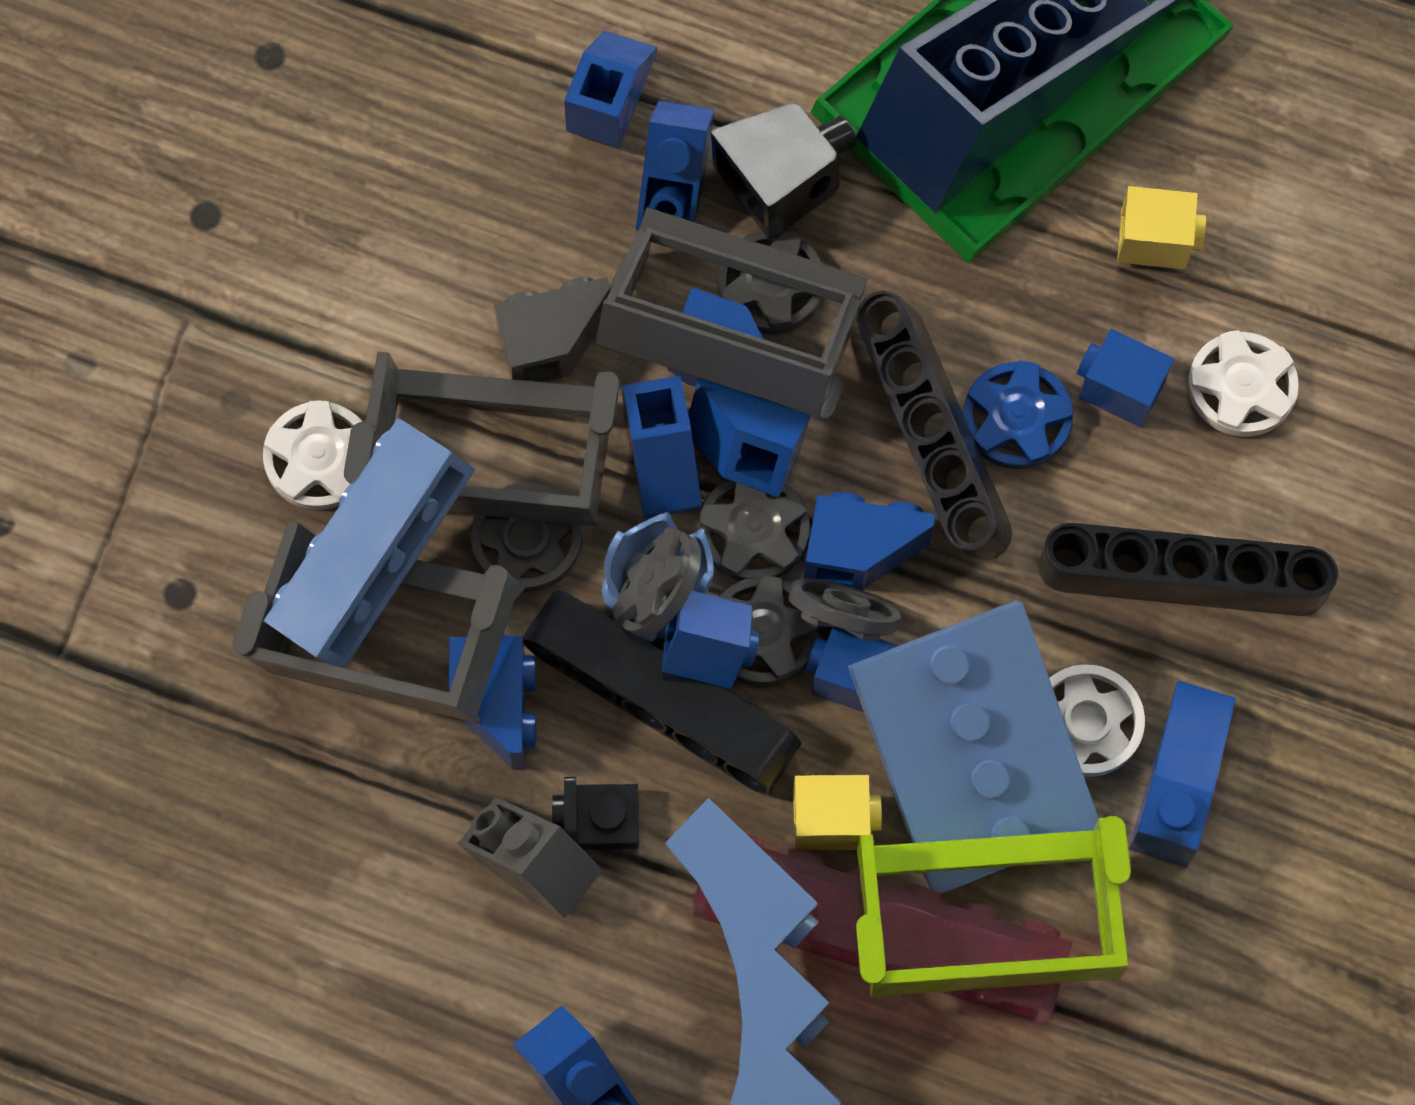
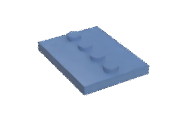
M1015 600L847 666L911 843L1093 830L1098 820V815L1023 602ZM1007 867L925 872L922 875L929 893L935 897Z

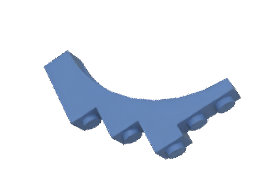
M708 798L669 838L665 845L700 886L722 926L737 973L742 1015L739 1074L730 1105H840L842 1101L788 1049L795 1040L805 1048L824 1029L830 1020L822 1011L831 1002L777 951L784 942L792 949L796 948L817 926L819 921L811 913L819 904Z

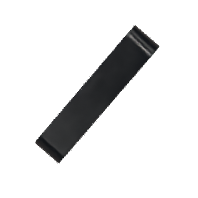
M888 291L872 293L863 300L858 308L856 317L858 329L945 534L953 545L974 558L980 560L995 559L1003 554L1011 543V524L925 324L919 313L894 293ZM899 312L900 319L897 327L892 332L882 335L881 326L885 318L892 313ZM921 362L922 370L919 378L914 383L903 386L902 379L906 369L914 363ZM943 413L944 422L940 431L934 436L925 437L924 428L928 419L935 414ZM965 464L966 477L962 484L957 488L947 490L946 479L950 470L955 466ZM987 516L989 527L986 535L979 541L970 542L968 532L972 522L979 517Z
M1064 523L1053 528L1047 535L1038 564L1039 574L1044 583L1053 590L1064 593L1295 616L1311 615L1319 611L1335 587L1338 578L1337 564L1332 556L1323 549L1313 546L1081 523ZM1059 549L1073 550L1080 556L1083 563L1078 566L1068 567L1059 563L1053 553ZM1118 555L1132 556L1139 562L1142 570L1134 573L1122 571L1116 566L1113 558ZM1184 560L1191 562L1197 566L1201 576L1194 579L1182 577L1174 569L1173 563ZM1242 566L1251 568L1258 575L1260 583L1253 585L1242 583L1234 575L1233 569ZM1299 572L1310 574L1318 582L1319 589L1313 591L1302 589L1294 581L1293 574Z
M554 590L522 637L524 646L548 665L760 794H770L802 744L800 739L790 729L721 686L662 672V650L625 630L620 624L564 591Z

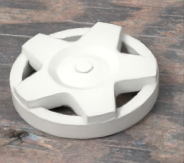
M1239 330L1220 334V336L1205 344L1194 358L1188 376V392L1191 403L1199 416L1220 432L1239 437H1252L1270 432L1285 421L1297 399L1299 384L1297 371L1293 364L1294 361L1283 346L1280 347L1272 340L1261 335L1240 332ZM1250 347L1258 349L1263 353L1255 354L1251 351ZM1219 350V363L1203 365L1210 355ZM1283 375L1287 384V396L1276 385V382ZM1202 393L1218 398V413L1211 409L1203 398ZM1252 411L1269 417L1256 423H1243Z
M309 401L288 410L270 427L263 447L264 468L272 487L286 501L298 507L311 510H324L339 506L343 492L350 485L344 478V467L352 428L337 429L333 417L345 421L351 427L362 422L357 415L347 408L329 403V401ZM304 418L301 428H287L295 421ZM273 455L288 463L281 479L274 469ZM320 485L331 495L310 497L304 494L313 486Z
M1097 665L1071 666L1052 675L1049 679L1053 690L1064 683V699L1058 701L1084 777L1105 775L1122 767L1136 752L1142 740L1145 727L1143 705L1132 685L1118 673ZM1092 678L1107 682L1117 690L1104 694L1099 693ZM1133 714L1134 729L1131 741H1129L1120 729V723ZM1091 754H1097L1108 760L1103 763L1084 764Z

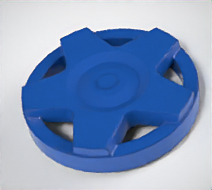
M1020 360L1019 362L997 365L980 375L970 387L963 409L964 417L981 456L991 463L1010 469L1032 468L1052 459L1065 445L1073 421L1071 398L1062 382L1051 372L1040 367L1039 364ZM1012 375L1007 385L993 383L996 379ZM1040 381L1048 386L1055 395L1043 394L1040 391ZM974 405L987 417L978 431L973 421ZM1063 423L1058 436L1048 446L1045 434L1046 428ZM1007 444H1014L1023 456L1007 455L996 450Z

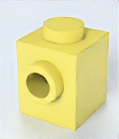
M1128 186L1121 209L1117 263L1186 270L1192 250H1202L1205 237L1206 216L1196 215L1198 193Z
M869 775L795 776L793 788L794 851L857 850L860 835H869L871 831H881V795L870 794Z

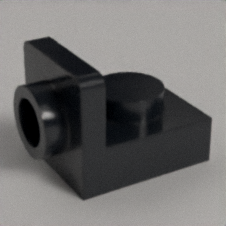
M564 777V795H552V823L560 826L583 850L639 849L638 784L577 785L576 777Z

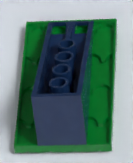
M933 0L816 99L810 113L822 124L840 115L849 122L856 137V146L849 150L867 167L872 168L871 171L906 205L909 204L911 209L946 243L949 242L951 248L969 264L1031 213L1034 206L1084 166L1087 159L1155 104L1164 92L1208 57L1214 48L1227 38L1234 25L1207 0Z

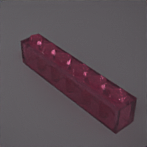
M746 833L819 904L811 913L819 923L796 948L860 967L856 933L857 921L864 915L860 868L848 867L845 873L822 866L824 860L821 857L804 850L789 849L787 855L764 848L765 842L762 839ZM877 876L886 971L1069 957L1073 942L1061 939V932L1052 926L1027 921L1024 927L1000 920L1001 913L993 908L976 903H967L963 909L941 902L942 896L931 889L917 885H907L904 891L881 884L883 878ZM698 885L693 899L692 916L720 924ZM1061 983L944 991L941 993L1047 1025L1053 1014Z

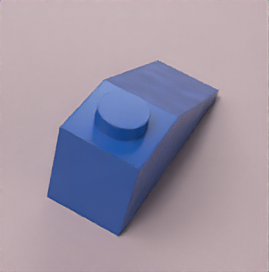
M1180 680L1177 681L1128 850L1185 868L1188 867L1198 850L1212 801L1236 700L1235 697Z

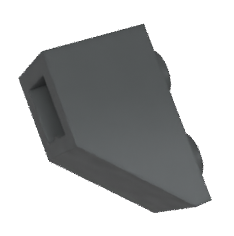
M590 277L575 278L564 283L560 289L540 294L534 291H522L509 296L503 303L494 304L497 329L511 379L547 382L571 375L598 333L603 302L611 291L608 277L593 280Z
M497 797L493 799L488 807L482 809L474 817L470 829L458 842L468 854L530 901L563 918L569 914L603 871L560 826Z

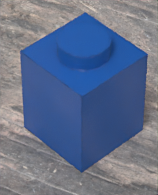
M1110 328L1102 346L1091 343L1079 365L1076 374L1085 378L1079 399L1142 428L1167 380L1174 358Z
M691 591L680 611L666 626L662 672L732 689L741 666L751 667L758 647L759 633L751 631L752 606Z
M832 627L828 641L820 638L816 639L807 663L806 672L815 675L812 694L864 712L847 666L900 645L883 639H879V641L862 640L842 628Z

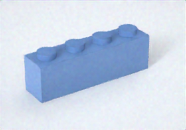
M397 418L391 429L385 432L376 442L373 456L358 479L351 483L343 492L339 508L325 529L318 533L310 542L306 551V557L290 582L283 585L275 595L272 609L264 619V622L316 658L330 665L345 668L476 469L450 450L405 421Z

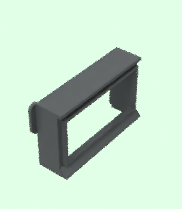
M646 207L635 240L628 254L623 257L611 283V291L603 302L596 344L809 413L815 420L824 422L832 418L844 387V379L836 374L856 323L857 312L862 301L867 278ZM651 242L841 303V309L822 357L820 358L632 297L649 257Z
M377 352L366 422H359L351 429L344 467V478L349 484L358 479L373 456L376 442L395 423L399 397L589 415L590 426L579 496L465 485L448 512L486 514V516L505 518L513 516L521 517L525 520L537 519L545 520L546 522L597 527L598 506L609 433L613 428L620 385L619 379L611 371L598 372L595 386L588 387L398 369L390 353Z
M288 520L264 593L260 591L254 592L246 601L232 643L234 651L268 673L479 723L481 718L478 716V712L514 600L526 588L502 566L490 565V568L484 575L416 559L400 586L475 602L471 615L472 624L450 692L290 655L288 652L292 640L264 622V619L272 609L275 595L283 585L290 582L305 559L307 548L316 535L300 523Z

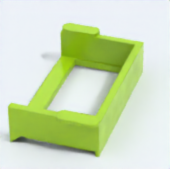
M1117 816L1098 818L1093 830L879 846H874L873 834L860 835L857 856L860 868L864 915L857 921L856 933L860 975L866 983L870 984L871 997L1120 979L1128 967L1119 885L1127 882L1131 874L1126 826L1124 821ZM1091 861L1102 955L886 971L877 876Z

